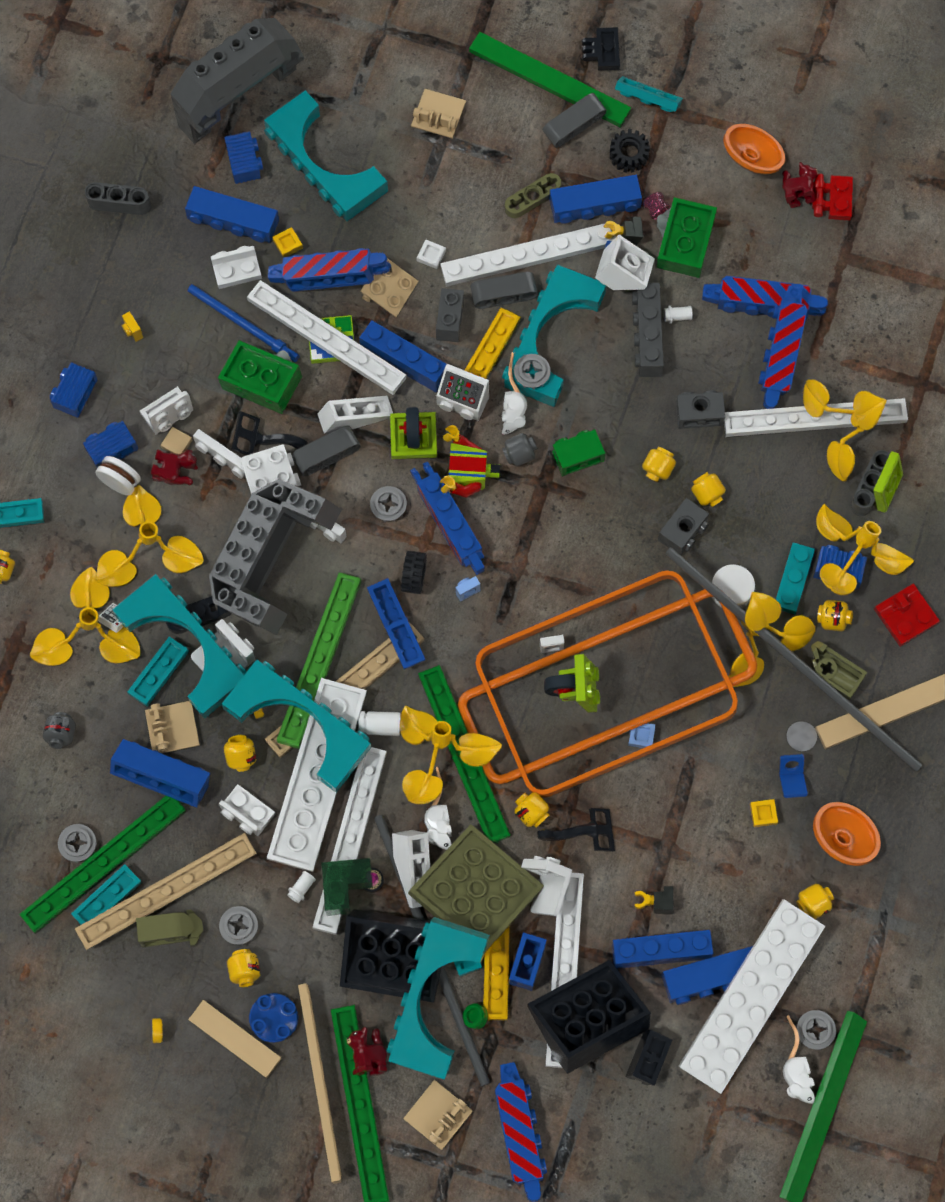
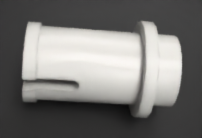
M668 306V308L663 310L664 321L672 324V321L692 320V307L672 308Z
M303 871L292 888L289 887L287 896L297 903L301 900L303 901L305 899L304 895L316 879L308 872Z

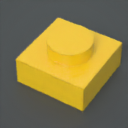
M292 227L272 237L282 257H287L303 249V245Z
M130 311L122 315L124 324L121 326L128 337L132 336L135 342L143 338L141 329Z
M774 799L750 803L753 827L778 824Z

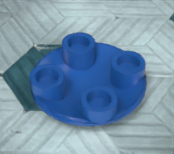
M277 993L260 996L253 1004L249 1014V1023L254 1034L266 1042H280L287 1039L295 1031L298 1023V1012L295 1004L288 997Z

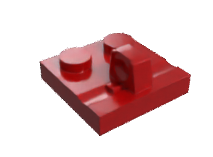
M914 583L874 608L900 647L940 622Z

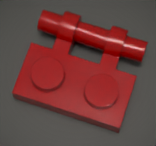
M818 174L813 182V191L815 192L816 201L812 202L814 217H822L823 211H829L828 219L851 220L853 177L831 175L830 183H825L824 175ZM823 193H829V201L823 199Z

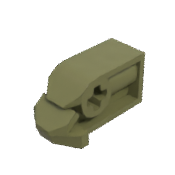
M819 641L811 645L814 671L841 695L850 700L866 677L867 672L829 648L826 644ZM830 665L832 674L827 673L823 675L821 667Z
M191 909L186 910L187 914L180 912L136 918L138 942L142 948L190 941V946L194 947L197 945L203 932V922Z

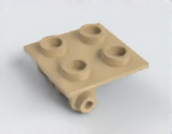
M424 89L419 106L414 109V119L411 127L453 139L466 100Z
M387 258V261L391 264V270L385 274L374 275V280L370 284H364L360 292L363 293L362 298L365 301L370 302L373 300L397 317L417 285L418 280Z
M189 701L160 707V704H153L151 709L145 710L152 750L167 753L200 746L193 707Z
M434 1080L403 1119L439 1149L443 1150L473 1111L467 1107L465 1102L456 1098Z

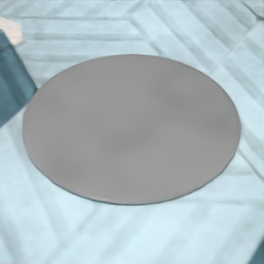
M796 722L787 731V741L793 749L807 751L816 744L817 732L807 722Z

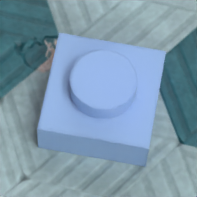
M476 576L471 579L468 577L461 580L457 584L458 586L455 587L456 596L460 602L480 592V582Z
M647 723L630 730L628 746L645 748L652 745L655 724Z

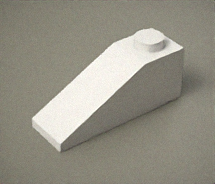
M388 396L328 401L319 411L318 417L324 434H328L343 426H350L351 429H356L389 419L393 411Z
M415 830L392 833L393 857L409 907H422L408 892L430 868L428 833Z

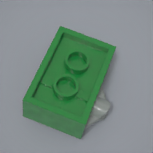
M673 198L671 208L657 217L656 226L663 238L657 259V268L700 278L716 218L717 207Z
M238 340L218 376L223 390L280 414L285 410L302 378L299 365L292 362L286 351L282 350L277 354H271Z

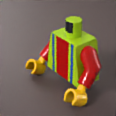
M450 425L445 428L450 434L443 435V439L446 442L453 440V443H451L449 475L440 480V483L445 484L441 488L442 493L449 492L466 498L485 489L486 477L499 478L500 464H488L487 451L459 434L456 426Z

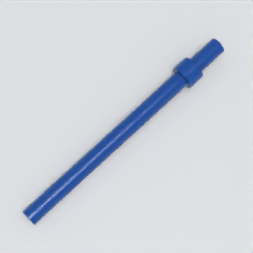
M191 284L189 286V293L269 345L275 353L283 350L289 354L293 362L299 359L300 355L288 348L287 344L282 340H276L195 285Z

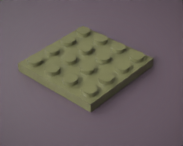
M470 824L414 884L408 894L436 918L489 934L486 953L537 896L544 885L525 869L521 868L516 861Z

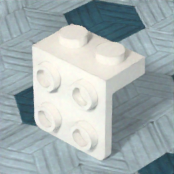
M177 386L140 410V413L156 435L159 432H165L170 429L172 424L179 419H186L193 411V407L187 391L181 392Z
M284 444L241 458V464L251 495L253 492L277 479L297 487L301 486L298 473L293 474L291 466H294L291 452L286 453Z
M221 619L215 624L217 632L214 634L217 637L215 642L220 648L225 646L233 656L230 659L235 665L240 663L245 669L255 661L254 647L246 638L242 640L237 635L239 631L231 622L227 624ZM200 646L191 654V659L203 671L204 651L202 646Z
M534 856V859L523 860L521 868L540 875L539 882L544 885L533 899L530 912L557 916L564 904L563 899L566 889L571 881L572 869L560 865L561 861L552 857L545 859Z

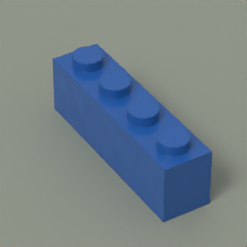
M636 174L550 189L549 201L554 223H569L572 220L581 218L588 220L598 215L610 216L621 211L633 212L641 208L642 195Z
M196 186L193 187L185 207L187 219L195 224L204 223L216 230L224 229L231 231L236 236L244 235L251 237L257 242L265 241L271 243L279 222L278 210Z
M371 320L359 337L360 345L405 373L406 376L436 393L447 364Z
M125 739L121 741L110 763V774L196 808L209 787L210 773L204 769L191 766L180 759L168 757L159 751L145 748L136 742H130Z
M710 930L616 939L612 942L613 960L616 969L705 960L713 956Z
M753 946L663 971L661 976L669 1002H676L677 1005H682L690 1002L691 997L699 995L700 999L714 995V991L723 989L725 992Z

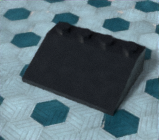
M353 909L346 917L339 987L403 997L405 992L409 993L411 984L408 983V978L411 970H416L418 960H415L418 946H423L426 937H422L425 923H430V921ZM442 967L435 970L427 978L422 989L421 1001L435 1002Z
M610 960L527 1004L551 1052L567 1074L650 1029L651 1012Z

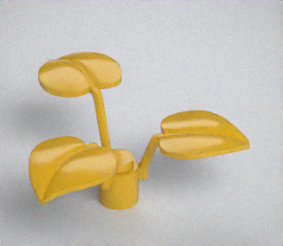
M809 379L806 381L803 391V402L806 411L812 417L822 416L824 410L852 414L851 423L854 427H857L856 430L843 437L840 443L832 441L827 449V461L831 471L841 481H847L854 468L855 455L852 448L845 444V442L859 432L870 430L877 425L887 400L871 392L860 391L854 398L853 410L828 407L827 403L830 396L826 387L817 380Z
M137 485L133 493L128 495L125 500L123 518L130 526L140 525L139 539L128 558L123 552L118 550H110L104 553L98 562L96 580L98 583L108 587H120L130 583L137 572L135 565L130 561L133 560L142 543L151 545L158 542L160 547L165 550L162 555L164 566L174 573L188 572L202 565L204 559L199 548L191 540L183 536H173L169 539L168 545H164L161 537L158 536V527L155 524L161 516L160 503L142 486Z
M823 504L816 518V525L819 532L825 538L834 542L840 538L843 541H847L856 535V543L858 545L843 570L833 563L825 564L821 568L820 578L832 592L838 595H849L855 590L857 585L856 578L846 571L862 548L866 549L872 546L871 555L875 556V564L882 571L891 575L902 573L914 562L912 558L886 544L878 543L881 528L877 523L867 521L862 527L859 526L857 530L852 532V526L846 519L830 510L826 504Z
M89 567L77 577L70 591L73 605L77 608H83L79 614V623L76 624V627L66 639L64 633L56 628H48L40 632L30 652V657L34 661L47 666H57L67 662L73 653L72 647L68 642L73 639L80 628L88 631L96 628L101 636L105 638L100 642V653L110 663L120 664L140 657V646L132 632L123 627L117 633L109 629L108 634H106L101 628V624L98 623V612L95 609L101 608L107 603L110 592L108 586L97 582V572L93 567Z
M751 592L750 603L745 614V623L741 621V624L748 630L746 636L749 638L757 661V671L752 678L733 687L745 686L755 682L764 670V661L757 657L759 652L753 636L759 635L754 631H759L763 628L768 629L782 637L781 643L789 650L796 651L808 644L815 633L816 626L811 619L803 615L794 616L785 624L784 632H780L769 625V623L775 622L780 617V603L767 594ZM743 653L734 661L729 678L747 670L748 663Z
M405 706L400 720V734L402 738L413 745L421 744L424 740L432 741L434 750L428 774L422 770H414L406 774L402 783L403 792L408 801L413 804H427L439 797L442 792L443 782L439 777L432 776L438 749L447 747L450 742H452L457 751H461V760L475 767L489 763L500 751L502 744L493 738L481 734L468 733L459 738L458 745L455 735L451 734L449 723L437 721L428 713Z

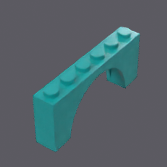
M305 90L264 119L266 128L264 132L271 141L275 140L277 142L278 148L284 156L288 155L292 159L291 162L295 169L301 170L305 174L307 182L311 186H316L321 198L325 202L329 201L332 204L335 214L349 221L388 192L387 180L374 166L357 174L339 175L321 169L308 157L304 149V140L309 127L320 117V109L318 103Z
M557 265L554 272L550 271L547 276L546 284L548 285L545 290H541L537 302L539 305L537 309L533 308L530 313L528 329L524 327L520 336L522 342L519 347H515L513 350L514 359L512 365V376L520 392L524 396L555 407L561 394L564 379L550 371L549 380L544 383L543 387L539 386L534 390L529 387L524 388L515 378V364L524 355H538L536 348L537 337L542 327L552 317L572 309H588L598 312L606 294V285L602 284L599 280ZM530 364L529 372L526 373H530V377L534 379L535 373L538 371H534L532 364ZM506 366L502 375L504 388L514 391L508 376L509 366Z
M155 574L113 608L112 611L129 632L151 622H170L184 627L197 638L204 651V670L198 685L187 697L189 702L205 719L222 705V702L247 671L240 663L235 665L230 658L233 656L225 646L221 648L215 642L217 637L209 628L205 631L200 625L202 620L194 611L190 614L185 608L187 606L185 600L179 594L175 596L170 591L172 586L164 577L160 579Z
M256 660L222 702L223 709L241 723L255 711L271 705L294 706L310 714L318 722L326 738V754L323 764L316 774L317 779L337 793L371 749V743L368 742L370 738L361 731L356 733L349 728L351 724L344 718L339 717L337 719L330 714L332 710L323 703L318 705L312 700L313 696L306 690L301 689L299 691L293 686L294 682L285 675L280 677L274 672L276 669L266 661L261 663L259 660Z
M433 917L430 923H425L422 937L426 938L423 946H418L415 960H418L416 970L412 969L408 978V983L411 984L409 993L405 992L403 995L401 1006L404 1007L402 1016H397L394 1025L397 1034L395 1039H390L387 1053H390L389 1062L445 1080L455 1051L438 1042L427 1029L420 1008L422 989L427 978L435 970L448 963L456 961L480 963L484 957L490 935Z

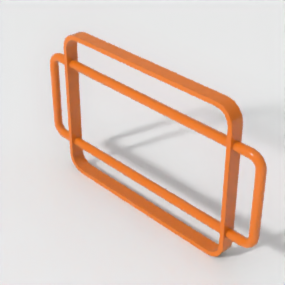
M668 570L651 575L487 645L480 650L475 662L483 684L471 688L461 695L458 701V710L467 732L478 734L467 708V702L487 692L518 768L498 775L494 772L491 762L482 766L485 775L496 784H505L523 777L526 787L531 793L536 792L545 798L728 721L734 716L738 706L733 686L749 680L757 671L756 658L736 615L720 602L748 663L746 671L730 678L695 605L699 601L714 596L706 589L691 595L681 575ZM671 579L676 581L682 588L685 595L683 599L488 682L485 678L482 663L490 653L659 581ZM690 606L723 681L529 764L522 765L491 690ZM728 689L732 698V707L725 714L549 789H536L531 785L527 777L529 773Z

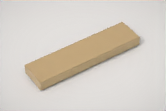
M204 1000L188 1019L265 1078L269 1077L282 1059Z

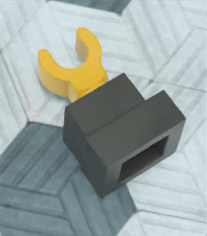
M632 217L630 221H624L621 226L613 221H607L603 226L612 230V232L608 231L604 236L608 239L621 235L637 246L643 238L641 217Z
M664 886V892H654V895L646 894L643 891L635 892V896H641L644 899L643 903L635 904L636 909H643L646 906L654 905V914H673V886Z

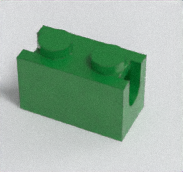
M584 430L569 439L566 437L561 438L552 446L554 449L552 454L562 477L605 461V451L596 430Z

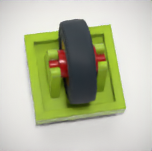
M418 407L406 408V413L390 414L392 459L437 458L436 412H419Z
M584 654L574 655L575 668L559 670V675L551 676L544 680L545 694L560 697L562 701H576L588 713L597 712V704H600L599 690H596V681H599V670Z

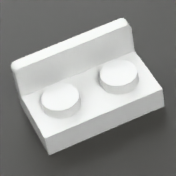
M242 246L234 251H221L211 256L219 289L262 279L254 246Z
M238 784L225 801L221 800L219 803L222 809L220 813L230 821L235 819L241 823L239 827L249 835L253 832L259 836L276 815L272 809Z

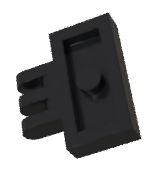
M618 27L596 28V38L582 39L583 61H598V71L620 70Z

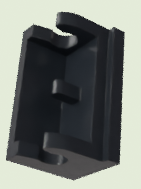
M653 1030L644 1031L625 1077L639 1080L644 1085L655 1086L672 1039Z

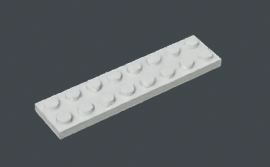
M321 678L314 702L318 705L323 703L332 710L330 714L337 719L342 717L351 724L349 728L355 731L367 690ZM311 715L305 729L267 860L314 872L337 793L317 779L316 774L320 770L326 754V738L322 728Z
M782 899L680 1062L679 1067L721 1094L825 926Z

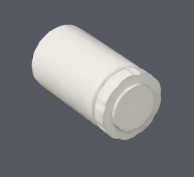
M360 711L358 731L367 735L400 736L401 712L368 711L366 713V711Z

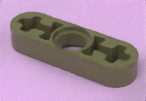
M554 173L546 174L511 195L505 201V213L511 218H519L549 200L550 189L561 188L560 177ZM548 182H550L551 184L555 183V187H547ZM534 191L539 194V198L530 200L527 194ZM511 204H514L515 206L519 205V209H511Z

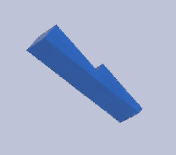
M387 578L367 587L372 602L404 670L426 661L389 579Z

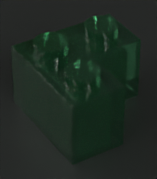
M370 858L321 862L324 903L327 916L343 915L351 912L349 890L373 888Z

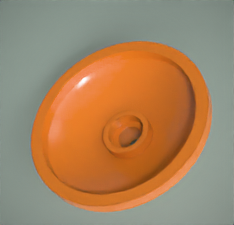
M735 124L729 127L724 134L723 141L727 153L739 166L757 174H772L778 172L785 163V153L782 146L772 135L761 128L749 124Z
M832 802L821 807L816 813L813 821L814 834L820 846L829 856L841 863L852 866L868 864L877 856L881 846L880 835L873 821L863 811L847 803Z

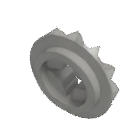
M527 354L516 362L514 375L517 382L522 384L524 388L529 387L534 390L536 387H543L544 383L549 380L550 366L542 356ZM530 364H532L534 371H538L535 373L534 379L530 377V373H526L529 372Z
M385 486L374 492L370 500V508L376 518L384 522H395L397 518L403 516L407 509V500L404 493L398 488ZM389 497H391L392 504L395 506H391L388 512H386L385 505L382 504L387 503Z
M82 824L68 826L61 832L58 839V849L65 859L76 863L87 860L94 853L97 844L93 831ZM77 834L81 842L87 843L80 845L78 852L73 845L68 844L76 841Z
M243 906L228 909L222 915L219 922V930L222 937L232 945H243L252 941L258 929V921L255 914ZM241 917H243L242 924L246 926L248 930L240 929L239 932H237L236 934L235 927L229 923H238L239 920H241Z
M808 1011L801 1016L797 1023L800 1042L807 1046L808 1049L821 1050L826 1048L833 1042L836 1036V1026L833 1019L823 1011ZM814 1020L818 1028L826 1029L819 1033L818 1040L814 1033L806 1032L813 1028Z

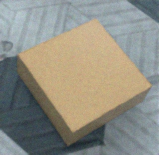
M172 427L162 442L161 448L169 453L181 454L189 447L192 437Z

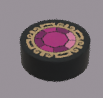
M367 868L360 875V885L366 892L375 893L384 884L383 874L377 868Z

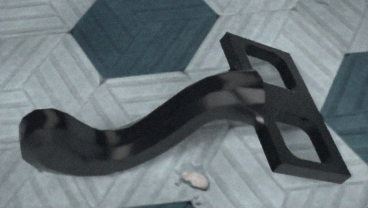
M240 411L231 450L247 456L253 454L254 446L287 444L299 449L307 445L308 442L292 434L264 435L258 431L260 418ZM243 416L254 420L253 431L242 427ZM239 437L250 442L248 452L238 449Z
M590 808L591 822L588 824L562 830L541 829L537 832V838L542 841H560L588 835L593 838L594 851H615L610 809ZM595 812H603L605 814L606 825L597 824ZM598 835H606L608 837L609 848H601L599 846Z

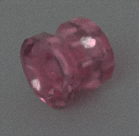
M655 192L643 201V205L646 209H649V215L652 219H657L658 215L665 213L671 208L669 203L664 201L662 192Z

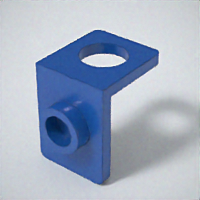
M803 754L780 757L779 777L784 798L806 797L808 794L803 774ZM789 761L798 762V765L794 768H787L785 766Z

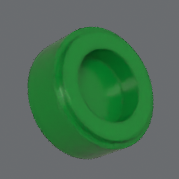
M479 1004L468 1005L463 1012L464 1024L472 1029L484 1027L488 1020L486 1008Z

